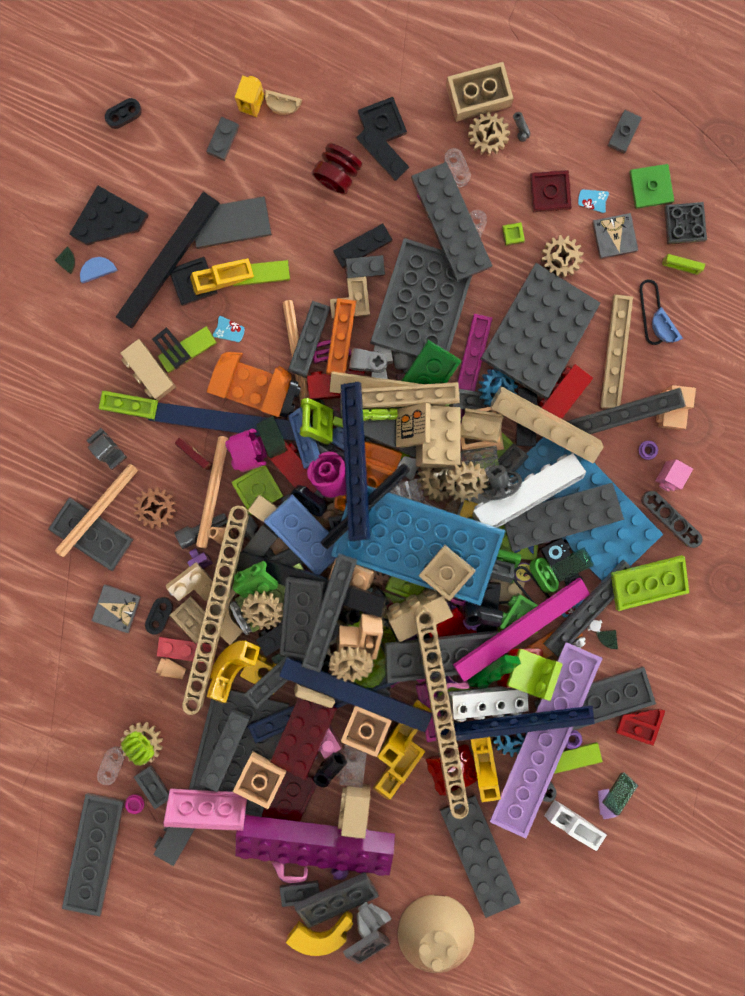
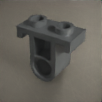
M102 428L86 440L90 444L88 449L99 461L106 462L112 470L127 458Z

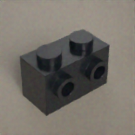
M282 620L281 623L277 624V627L271 630L266 628L258 633L260 637L256 641L265 656L280 648Z

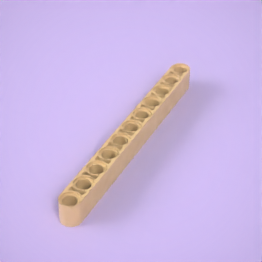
M235 506L229 513L183 700V710L189 715L196 714L204 703L249 520L248 509L244 506ZM238 509L244 511V517L241 520L235 517V512ZM233 528H237L240 532L237 539L232 538L230 535ZM228 547H232L235 550V555L232 558L226 555ZM223 566H227L230 569L228 577L223 576L221 573ZM218 585L225 587L226 592L223 596L219 595L216 591ZM214 604L220 606V614H214L212 612V606ZM209 623L216 626L215 633H210L207 630ZM204 642L211 645V652L203 650ZM199 662L206 664V671H201L198 668ZM194 681H199L202 684L201 690L194 688ZM189 700L197 702L196 709H192L189 706Z
M419 607L414 613L448 805L452 815L457 819H462L467 816L469 808L435 619L429 608ZM422 614H429V618L426 621L419 620ZM426 633H432L430 640H423V636ZM435 652L436 656L433 659H426L428 653ZM432 672H439V676L437 678H430V674ZM436 691H443L440 697H433ZM439 710H446L443 716H437ZM443 729H449V733L446 735L440 734ZM446 748H453L452 752L444 753ZM449 767H456L453 772H447ZM455 785H458V786H459V788H458L457 790H455V791H452V790H451V788H452L453 786H455ZM457 804H462L460 809H454Z

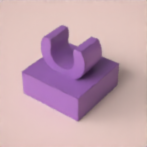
M196 548L189 552L193 558L187 562L189 567L195 562L203 569L213 564L210 557L204 552L200 553Z

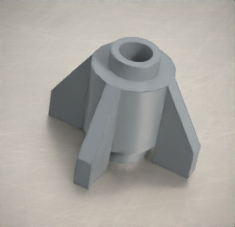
M365 902L357 908L359 911L356 914L358 932L362 938L378 930L392 919L388 912L373 903L368 905Z

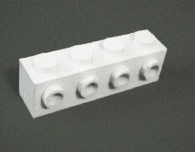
M501 686L448 692L452 718L455 721H466L467 718L474 717V719H485V716L490 715L492 717H503L504 714L509 713L511 715H521L522 712L529 711L528 693L514 688Z

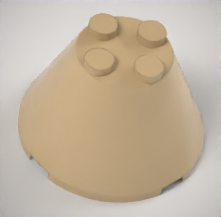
M427 895L412 902L403 912L398 926V942L405 958L416 968L430 973L447 972L459 966L471 952L474 943V926L468 911L455 899L448 896Z

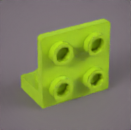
M519 649L517 657L520 658L521 664L510 673L507 686L551 701L563 664Z

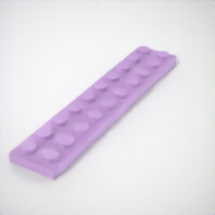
M565 642L557 661L563 665L551 701L541 699L536 713L582 707L603 658ZM573 727L527 732L500 795L501 800H498L490 819L491 823L525 839L527 838Z

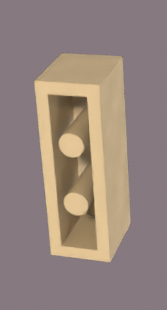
M140 339L120 352L124 357L121 359L128 369L131 367L134 370V378L139 384L143 382L146 386L144 391L151 399L155 398L159 401L176 388L175 384Z

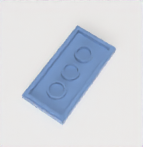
M293 494L264 520L271 530L314 574L320 575L335 561L336 557L331 556L334 544L329 549L324 548L321 544V541L329 532Z

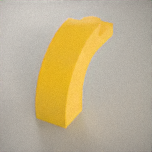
M237 641L229 645L219 655L212 667L210 675L211 684L207 697L220 703H226L235 676L242 668L255 666L260 647L247 641Z
M416 700L412 705L431 712V709L419 700ZM397 722L382 745L377 757L393 769L404 756L407 746L418 730Z
M490 737L471 739L481 802L501 800Z
M349 911L344 912L336 924L324 932L313 931L298 921L287 935L286 944L294 950L309 956L330 954L346 942L347 934L345 932H348L353 925V914Z

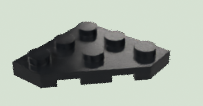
M98 185L69 235L88 246L98 241L110 240L121 237L120 235L139 232L149 215Z

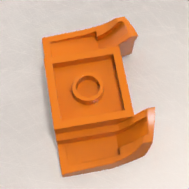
M223 353L214 368L207 393L227 398L279 417L290 385L291 373L278 366L273 374L241 363L240 360L243 353Z
M365 441L367 486L377 488L397 469L403 453L377 443ZM346 494L337 496L334 500V508L344 512L347 504Z

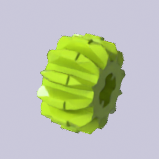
M134 731L121 742L122 750L126 754L125 756L130 761H133L135 765L142 766L146 764L154 755L153 746L141 732Z

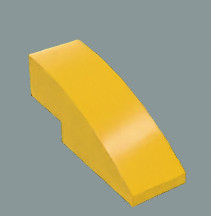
M249 258L214 265L210 269L192 272L190 279L194 293L198 295L253 278L254 275Z
M410 741L404 756L393 769L390 766L387 767L373 786V789L387 800H391L425 751L413 741Z

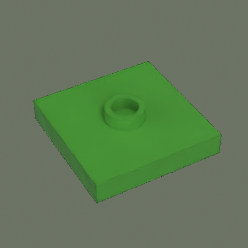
M668 164L629 171L635 209L674 202Z

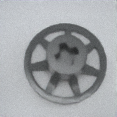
M502 465L494 466L487 471V484L489 482L490 484L488 488H483L484 493L482 495L490 500L507 498L519 490L522 485V478L517 472L506 471V468ZM518 480L517 485L511 484ZM507 487L512 491L506 494L505 488ZM491 490L489 494H486L485 491ZM497 490H500L501 496H495Z

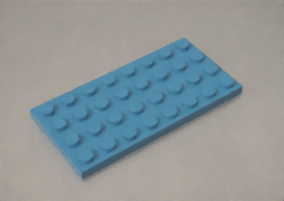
M542 437L536 443V446H533L526 453L529 457L515 472L521 476L523 482L528 475L532 473L536 475L541 472V468L545 465H553L561 456L565 454L569 456L573 452ZM574 454L586 471L584 478L543 502L613 482L595 463H591ZM614 483V489L624 520L562 537L563 540L566 539L574 554L601 582L622 559L631 566L663 535Z
M367 486L368 496H369L376 488ZM388 492L369 510L370 540L351 542L349 541V533L347 531L334 544L331 554L333 557L337 558L338 553L357 559V565L432 590L435 589L420 578L419 574L440 549L446 545L475 569L474 574L454 597L481 606L505 530ZM347 504L341 522L348 516Z

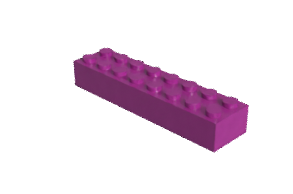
M245 815L243 831L237 830L235 856L242 859L252 858L261 861H276L282 864L293 863L300 866L309 865L322 869L333 868L339 871L349 870L384 876L390 875L394 855L395 834L366 830L365 839L341 836L342 829H338V826Z

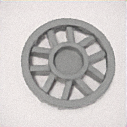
M236 601L231 602L230 608L245 635L250 634L252 630L249 624L246 623L247 619L243 618L241 608Z

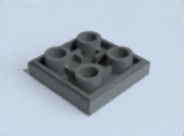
M704 202L665 205L667 244L704 242L707 240Z

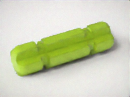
M389 408L388 410H363V421H368L369 419L371 421L386 420L387 418L393 420L398 418L396 408Z

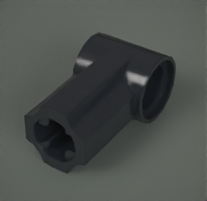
M468 601L463 604L464 619L467 625L477 626L480 623L495 627L501 625L502 611L483 607Z
M342 605L338 619L350 625L359 622L361 618L359 610Z
M333 752L326 761L320 764L313 777L314 783L322 788L329 786L331 780L345 767L347 763L345 756L340 752Z

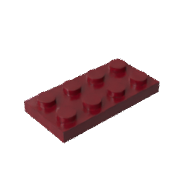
M298 697L271 759V763L305 780L337 708L334 706L329 708Z

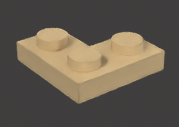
M366 277L347 278L349 297L339 299L356 301L354 317L370 316ZM330 299L332 320L335 316L337 299Z
M195 562L170 581L166 588L178 601L193 590L206 601L209 599L213 579ZM218 585L217 588H216V591H217V592H218L219 589H220L219 585Z

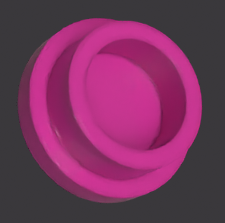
M138 794L130 795L125 801V808L131 814L140 813L145 805L144 799Z

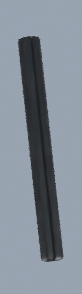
M406 464L400 465L368 496V510L410 472ZM348 516L321 541L324 548L329 549L348 531Z

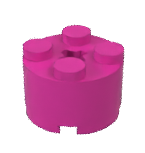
M255 429L233 435L225 442L226 448L232 456L231 464L234 470L239 469L244 473L267 464V461L264 462V458L267 457L265 445L262 438L256 437L254 434L257 433Z
M335 452L321 453L318 455L319 458L315 462L313 460L308 467L307 475L309 480L320 494L325 497L345 495V461Z

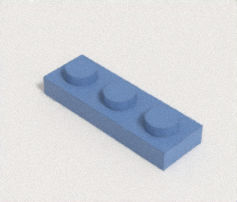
M298 408L288 417L303 467L308 469L310 463L313 460L315 462L319 458L318 455L320 453L315 439L300 435L303 408Z

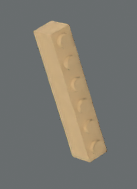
M502 386L499 387L491 401V409L591 463L595 462L604 448L602 441Z

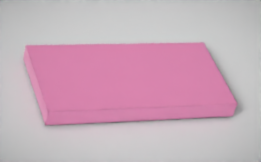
M170 789L164 827L243 831L247 799L234 792Z

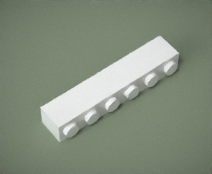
M574 453L569 456L565 454L558 458L555 464L545 465L541 468V472L536 475L534 473L528 475L522 482L519 490L513 495L500 500H490L487 503L481 502L474 507L475 510H473V518L475 521L498 528L583 479L586 471ZM499 492L495 496H501L502 494Z

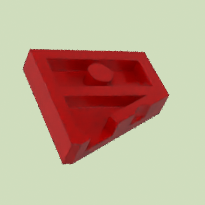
M655 709L623 714L620 717L615 732L654 746L665 710Z

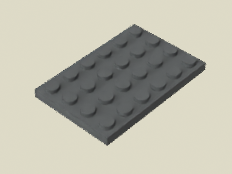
M404 238L370 344L416 358L427 340H430L449 352L472 276L456 282L441 249Z
M535 263L480 360L546 400L598 309L600 302L554 273H550L543 266Z
M230 689L226 703H220L211 699L189 790L214 791L200 785V781L229 715L234 708L251 715L249 725L288 708L290 703L268 698L256 709L244 696L245 692ZM247 725L218 791L233 792L252 752L271 760L282 733L255 744ZM247 799L245 814L262 817L264 807Z

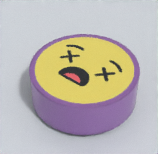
M519 563L518 566H525L530 571V564ZM524 569L517 570L515 574L516 579L522 582L532 579Z

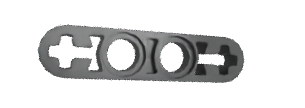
M648 491L642 495V504L682 543L691 548L701 545L702 535L657 492ZM654 495V502H656L657 504H660V502H662V504L658 507L653 503L648 504L647 502L649 499L647 498V496ZM663 507L668 508L670 511V515L667 518H663L660 515V510ZM678 520L684 525L683 529L679 532L674 529V523ZM685 532L691 536L696 535V543H689L690 538L687 535L683 537L681 535Z

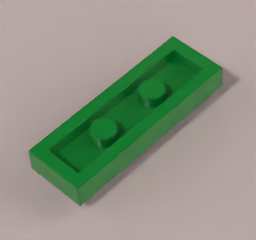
M502 656L469 678V686L477 687L478 689L489 687L490 683L500 680L501 676L513 672L514 668L521 664L520 658L517 656Z

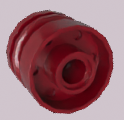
M329 143L325 148L326 152L322 153L324 161L317 162L312 175L326 188L339 194H347L352 185L350 177L357 176V171L361 169L362 162L345 148Z

